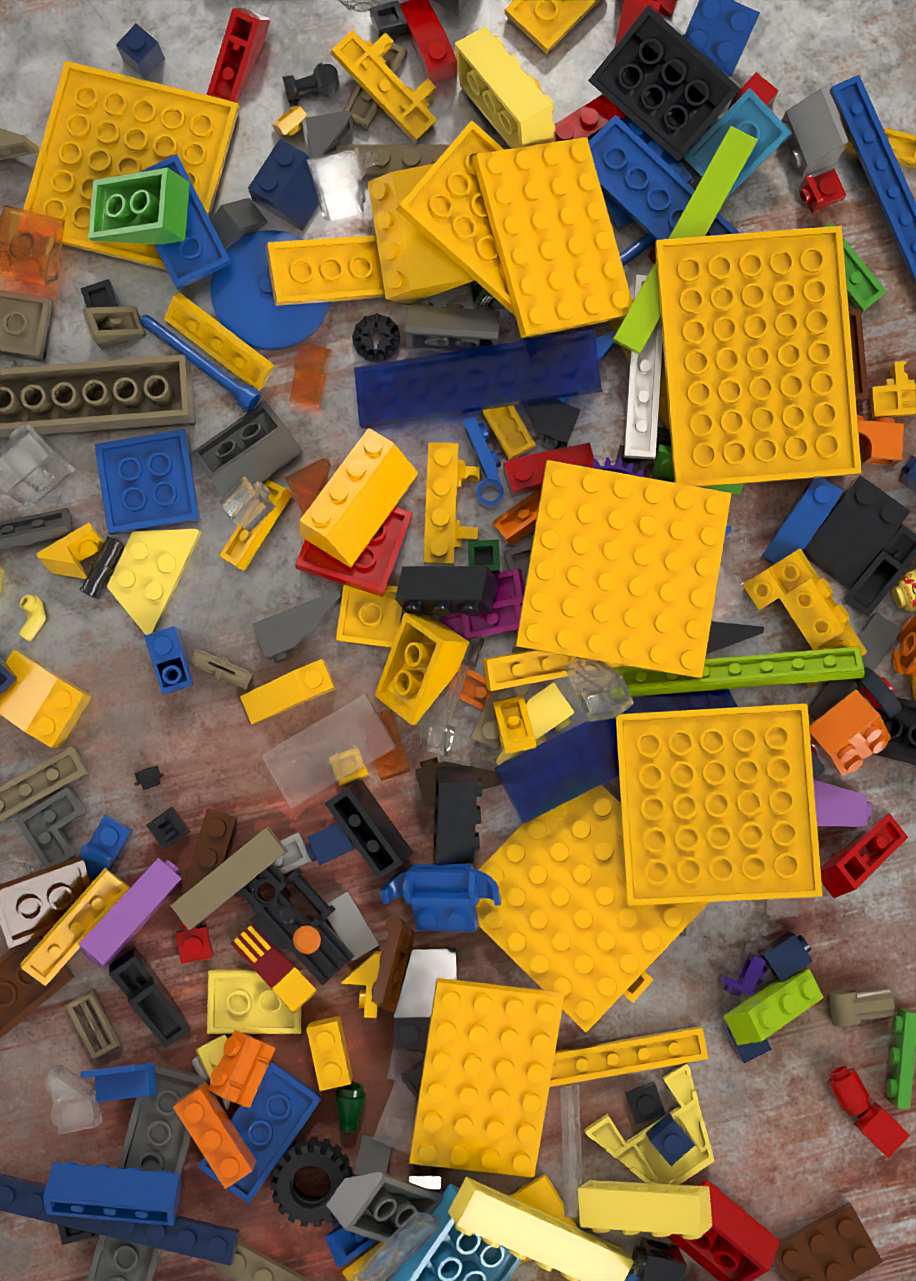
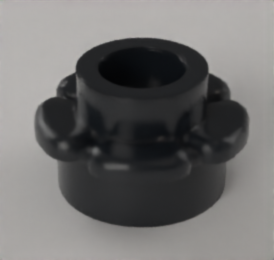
M158 765L134 773L137 781L134 785H141L143 790L160 785L159 778L163 777L164 773H160Z

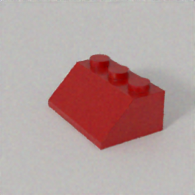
M708 1180L699 1184L698 1186L709 1187L712 1227L699 1239H684L682 1234H671L667 1237L718 1281H753L770 1270L781 1241L747 1214L742 1207L738 1206L721 1192L717 1186Z

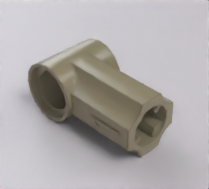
M889 988L857 992L856 990L847 989L828 993L834 1026H851L861 1023V1020L894 1016V998Z

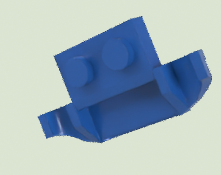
M414 864L411 868L397 873L380 889L382 903L388 904L395 898L404 897L406 904H412L416 928L423 931L476 932L479 926L476 905L480 898L493 900L495 906H501L502 901L496 881L486 873L473 869V865Z

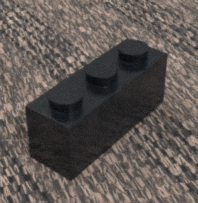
M402 566L395 600L406 613L419 616L423 615V613H435L440 616L465 614L472 617L479 616L480 614H492L498 580L488 566Z
M474 766L436 767L433 851L436 865L474 863V851H479L480 838L479 833L475 832L476 824H481L480 805H477V797H482L483 787L482 779L476 777Z
M361 778L354 781L325 803L379 880L404 864L414 853Z

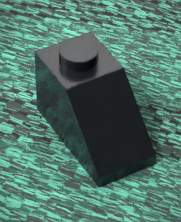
M524 388L521 402L537 438L543 440L542 444L553 450L567 447L581 410Z

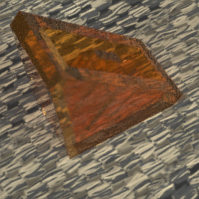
M322 458L284 477L303 515L325 486L331 468L329 459Z

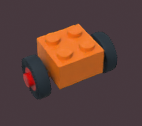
M867 666L864 667V678L854 679L861 689L862 695L855 689L809 726L813 779L825 770L824 765L817 757L815 748L819 749L823 756L843 777L847 773H853L858 770L863 764V760L872 753L876 754L882 751L891 739L880 714L874 708H877L880 713L890 719L899 713L902 707L893 693L895 690L884 677L880 678Z

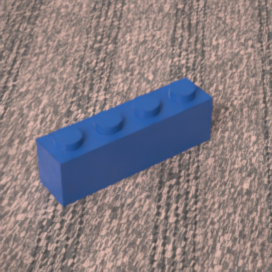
M75 1162L53 1163L43 1196L46 1214L174 1226L182 1193L180 1174H174L167 1170L151 1172L142 1171L134 1167L118 1169L107 1165H79Z

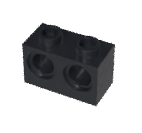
M641 1237L640 1245L634 1246L631 1257L634 1261L632 1266H635L634 1274L638 1277V1280L683 1281L687 1264L679 1247Z

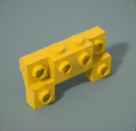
M801 548L743 584L758 610L780 598L812 650L860 646L861 656L867 653L864 645L848 622L850 618L847 611L841 604H836L831 596L833 591L829 583L824 578H819ZM808 682L806 684L811 688L819 682Z

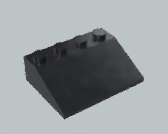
M648 5L588 80L678 162L742 87L653 5Z

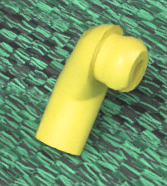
M28 594L20 600V607L25 610L27 621L18 634L31 642L46 621V615L42 601L37 596Z

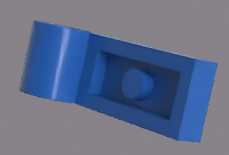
M475 416L463 420V428L485 477L477 486L476 500L483 509L494 510L501 505L504 496V487L498 476L497 469L501 467V463L496 451H489L486 444L489 435L484 423L478 424ZM487 487H492L498 491L499 496L494 501H487L482 497L481 492Z

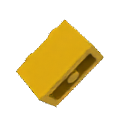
M336 1016L310 1022L306 1029L319 1090L323 1091L351 1084L353 1073L341 1017Z

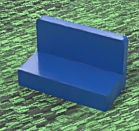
M154 1062L81 1072V1078L95 1077L96 1102L157 1095Z

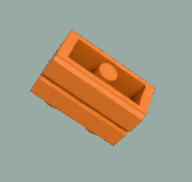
M234 1030L232 1036L224 1044V1054L219 1066L211 1073L208 1090L224 1099L250 1108L276 1047Z

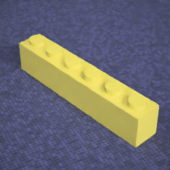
M468 1177L465 1178L448 1210V1213L455 1222L454 1227L467 1236H471L473 1233L482 1236L481 1239L488 1245L495 1248L502 1245L519 1259L525 1260L526 1256L534 1259V1262L544 1270L551 1272L554 1268L561 1271V1275L569 1281H624L634 1263L622 1247Z

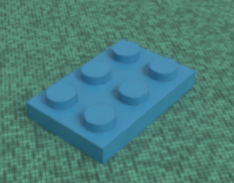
M751 88L683 156L703 177L730 126L758 139L727 198L792 134L788 127Z

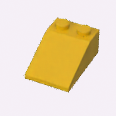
M404 613L374 696L408 723L416 725L458 672L469 641L432 615L423 614L419 616Z
M13 649L6 660V664L17 676V679L0 694V715L49 747L61 748L91 700L92 695Z

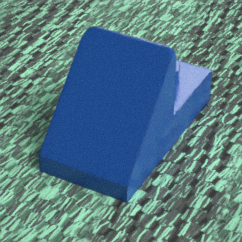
M104 815L88 843L83 844L79 854L84 860L89 878L95 880L105 867L109 871L111 870L133 829L108 815Z
M338 1220L332 1223L334 1230L324 1236L337 1266L346 1265L378 1241L345 1230Z

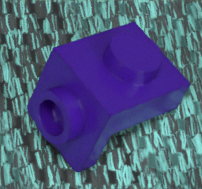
M749 952L738 980L720 973L718 979L725 984L723 989L741 997L743 992L752 996L756 984L760 985L766 976V960Z

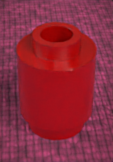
M840 1066L830 1072L831 1078L827 1081V1084L841 1110L846 1111L848 1116L858 1115L871 1106L868 1100L870 1095L855 1068Z

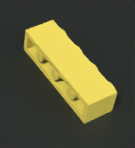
M589 1180L577 1188L580 1227L592 1228V1231L595 1233H606L614 1229L621 1230L624 1235H636L642 1231L652 1232L654 1237L682 1234L684 1239H699L712 1227L709 1187Z

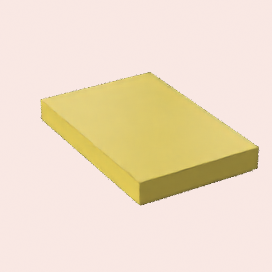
M254 969L208 970L207 1034H233L234 1030L245 1034L302 1033V1006L293 1013Z

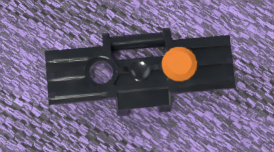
M272 864L243 887L239 893L253 907L252 910L256 915L251 920L280 952L285 948L289 952L292 951L323 986L355 956L325 922L336 908L333 905L329 906L301 875L303 872L300 868H297L285 878L276 866ZM263 883H269L274 887L275 896L273 899L267 900L261 896L260 886ZM293 884L320 916L314 919L309 914L307 916L302 915L289 900L292 895L288 887Z

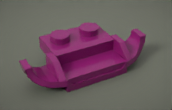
M516 568L493 573L498 580L492 614H480L476 617L465 614L439 615V621L466 640L518 630L525 590L522 569Z

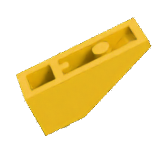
M320 659L240 696L251 725L334 691L336 686L326 662Z

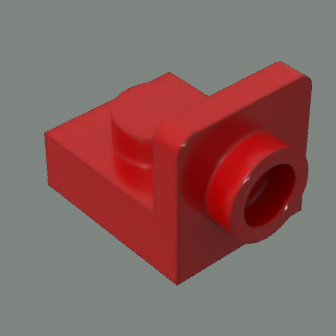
M835 168L815 177L811 174L807 175L799 186L800 199L804 205H808L811 213L844 200L847 196Z

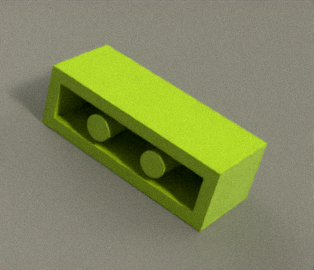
M810 969L797 971L783 982L778 979L725 1014L724 1018L737 1045L761 1042L824 997Z

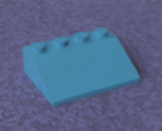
M450 1183L442 1194L444 1199L408 1250H404L384 1281H509L522 1259L511 1254L508 1248L499 1245L498 1248L492 1247L481 1239L482 1236L475 1233L467 1236L454 1227L455 1222L448 1213V1210L459 1188Z

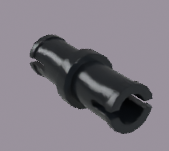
M109 536L106 537L96 560L92 559L90 563L92 568L87 579H85L82 587L79 589L81 592L93 598H98V594L108 575L112 576L114 572L112 567L125 544Z

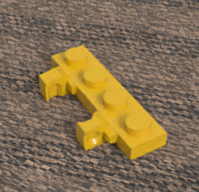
M354 30L350 31L331 50L330 54L406 135L416 143L437 121L435 116L427 109L430 104L426 101L434 92L433 90L436 86L428 78L415 91L410 86L406 87L385 64L386 61L383 56L394 43L386 33L373 44L369 39L364 42Z
M907 361L891 364L890 379L885 380V386H875L869 389L872 419L916 415V383L914 379L908 380V374L904 372V365Z
M428 442L424 564L454 565V549L462 548V541L478 540V527H460V520H456L457 488H461L462 481L480 482L481 467L465 466V460H458L459 443Z

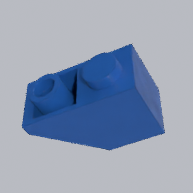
M173 626L145 635L144 637L162 695L193 686L190 660L180 629Z

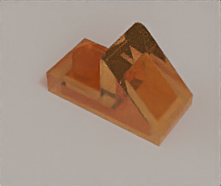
M301 344L293 363L295 374L289 399L290 403L320 408L331 349Z

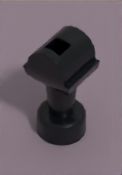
M322 62L317 64L312 75L295 80L294 75L282 77L288 101L298 99V92L316 90L321 96L330 97L329 94L336 92L340 86L336 67L331 64L322 65Z

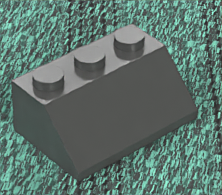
M416 302V305L408 306L405 326L407 348L497 355L500 311H494V308L490 306H477L476 309H466L463 305L455 303L446 304V307H437L431 302Z
M264 401L191 453L225 502L230 504L232 501L243 497L248 490L259 482L266 481L279 468L293 462L303 451L269 404Z
M380 1171L345 1178L326 1206L345 1230L408 1250L444 1197L438 1192Z

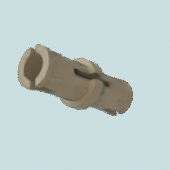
M199 648L196 649L190 662V666L214 675L215 680L221 681L223 679L244 690H247L254 675V672L247 671L230 663V659L226 657L221 659ZM210 663L213 664V665H216V666H218V667H220V668H222V669H219V668H217V667H214V666L210 665Z

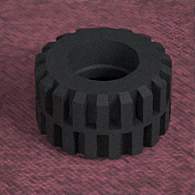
M311 1137L310 1141L306 1142L304 1138L298 1140L296 1145L293 1146L291 1144L274 1169L271 1181V1190H274L272 1198L274 1204L278 1202L280 1205L278 1211L282 1215L285 1212L288 1213V1220L294 1223L295 1219L301 1221L300 1226L307 1227L309 1222H313L314 1227L321 1226L324 1220L327 1223L334 1220V1215L326 1204L343 1180L352 1177L353 1170L352 1166L349 1167L347 1154L342 1155V1148L337 1144L335 1147L331 1146V1140L324 1138V1141L320 1142L318 1137ZM305 1166L321 1168L330 1178L331 1187L329 1191L317 1197L305 1195L296 1186L294 1180L296 1171Z

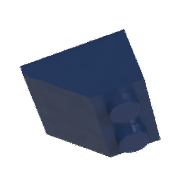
M280 138L249 185L248 190L253 202L303 231L334 184V180L306 153Z

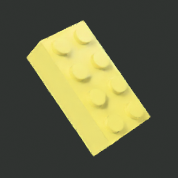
M485 26L455 42L460 87L510 148L554 142L556 128L553 122L552 112L554 111V104L548 94H543L539 90L531 74H526L522 70L516 56L510 55L506 51L500 37L494 36Z

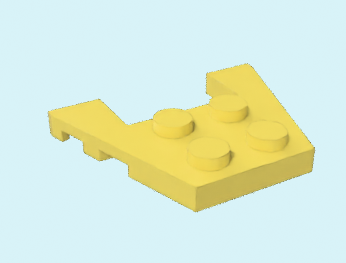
M687 1063L679 1065L662 1077L680 1104L670 1114L695 1144L691 1150L672 1166L668 1164L646 1135V1132L662 1118L627 1141L624 1140L608 1114L584 1129L588 1137L601 1145L609 1154L627 1166L630 1171L645 1183L680 1185L715 1161L698 1103L697 1093L694 1088L691 1070Z

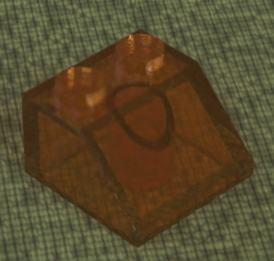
M7 205L4 206L0 215V275L43 286L57 280L65 220Z

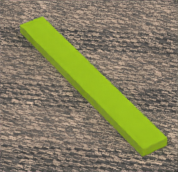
M730 126L669 239L706 236L758 139ZM656 262L613 338V342L638 355L643 351L661 318Z
M860 646L705 659L702 678L630 666L609 668L612 698L864 678L865 672Z

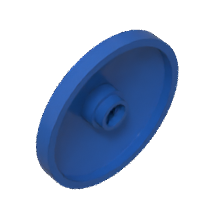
M265 230L240 238L226 249L232 264L212 274L210 294L212 306L218 320L224 327L254 349L280 351L301 344L319 329L330 307V302L275 306L266 245L268 242L303 240L288 232Z

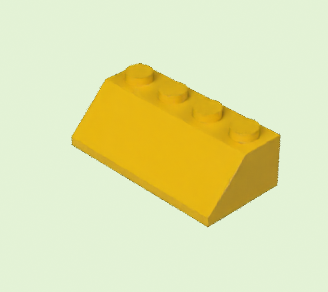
M368 428L300 519L299 536L351 568L416 479L418 472L393 442Z

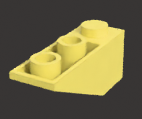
M554 682L526 702L536 740V747L547 740L544 734L552 728L559 732L572 723L569 717L575 713ZM502 749L495 763L497 766L504 763L508 767L522 756L519 751L505 754L504 749Z

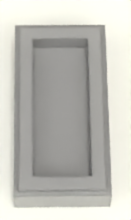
M349 891L327 903L329 906L333 905L336 908L327 919L338 937L355 955L352 961L380 945Z

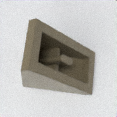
M136 306L92 307L83 310L91 337L101 350L136 339L145 334Z

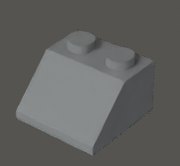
M827 86L820 88L788 109L781 120L792 132L785 141H788L791 149L790 159L795 169H799L801 177L834 166L849 143Z

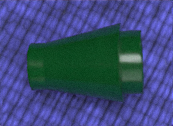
M351 1082L349 1085L339 1087V1090L335 1092L340 1122L339 1129L343 1132H355L358 1130L359 1119L367 1095L361 1083Z

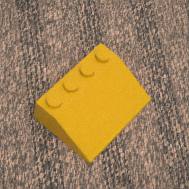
M434 164L390 172L368 181L383 285L387 300L407 305L475 281L396 210Z

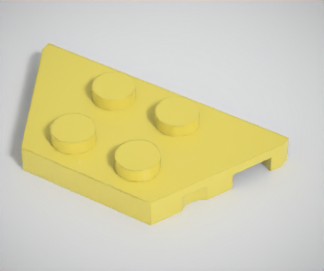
M197 529L132 531L107 588L145 635L156 631L201 531Z

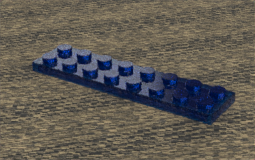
M594 329L354 367L359 426L362 429L603 392Z
M729 689L637 696L536 746V748L530 749L494 767L521 823L524 824L619 776L616 714L736 708L738 706Z

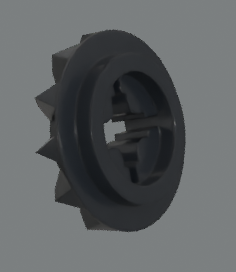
M378 313L370 316L365 315L355 325L352 335L353 345L357 353L364 359L372 362H380L392 357L398 350L401 339L398 325L389 316L386 317ZM375 326H378L380 335L385 336L384 339L379 340L377 349H375L371 338L364 337L373 335Z

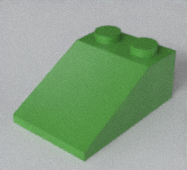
M168 167L93 180L88 239L91 241L159 245L185 241L190 182Z

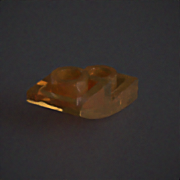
M388 709L363 717V724L381 781L411 772L392 710Z

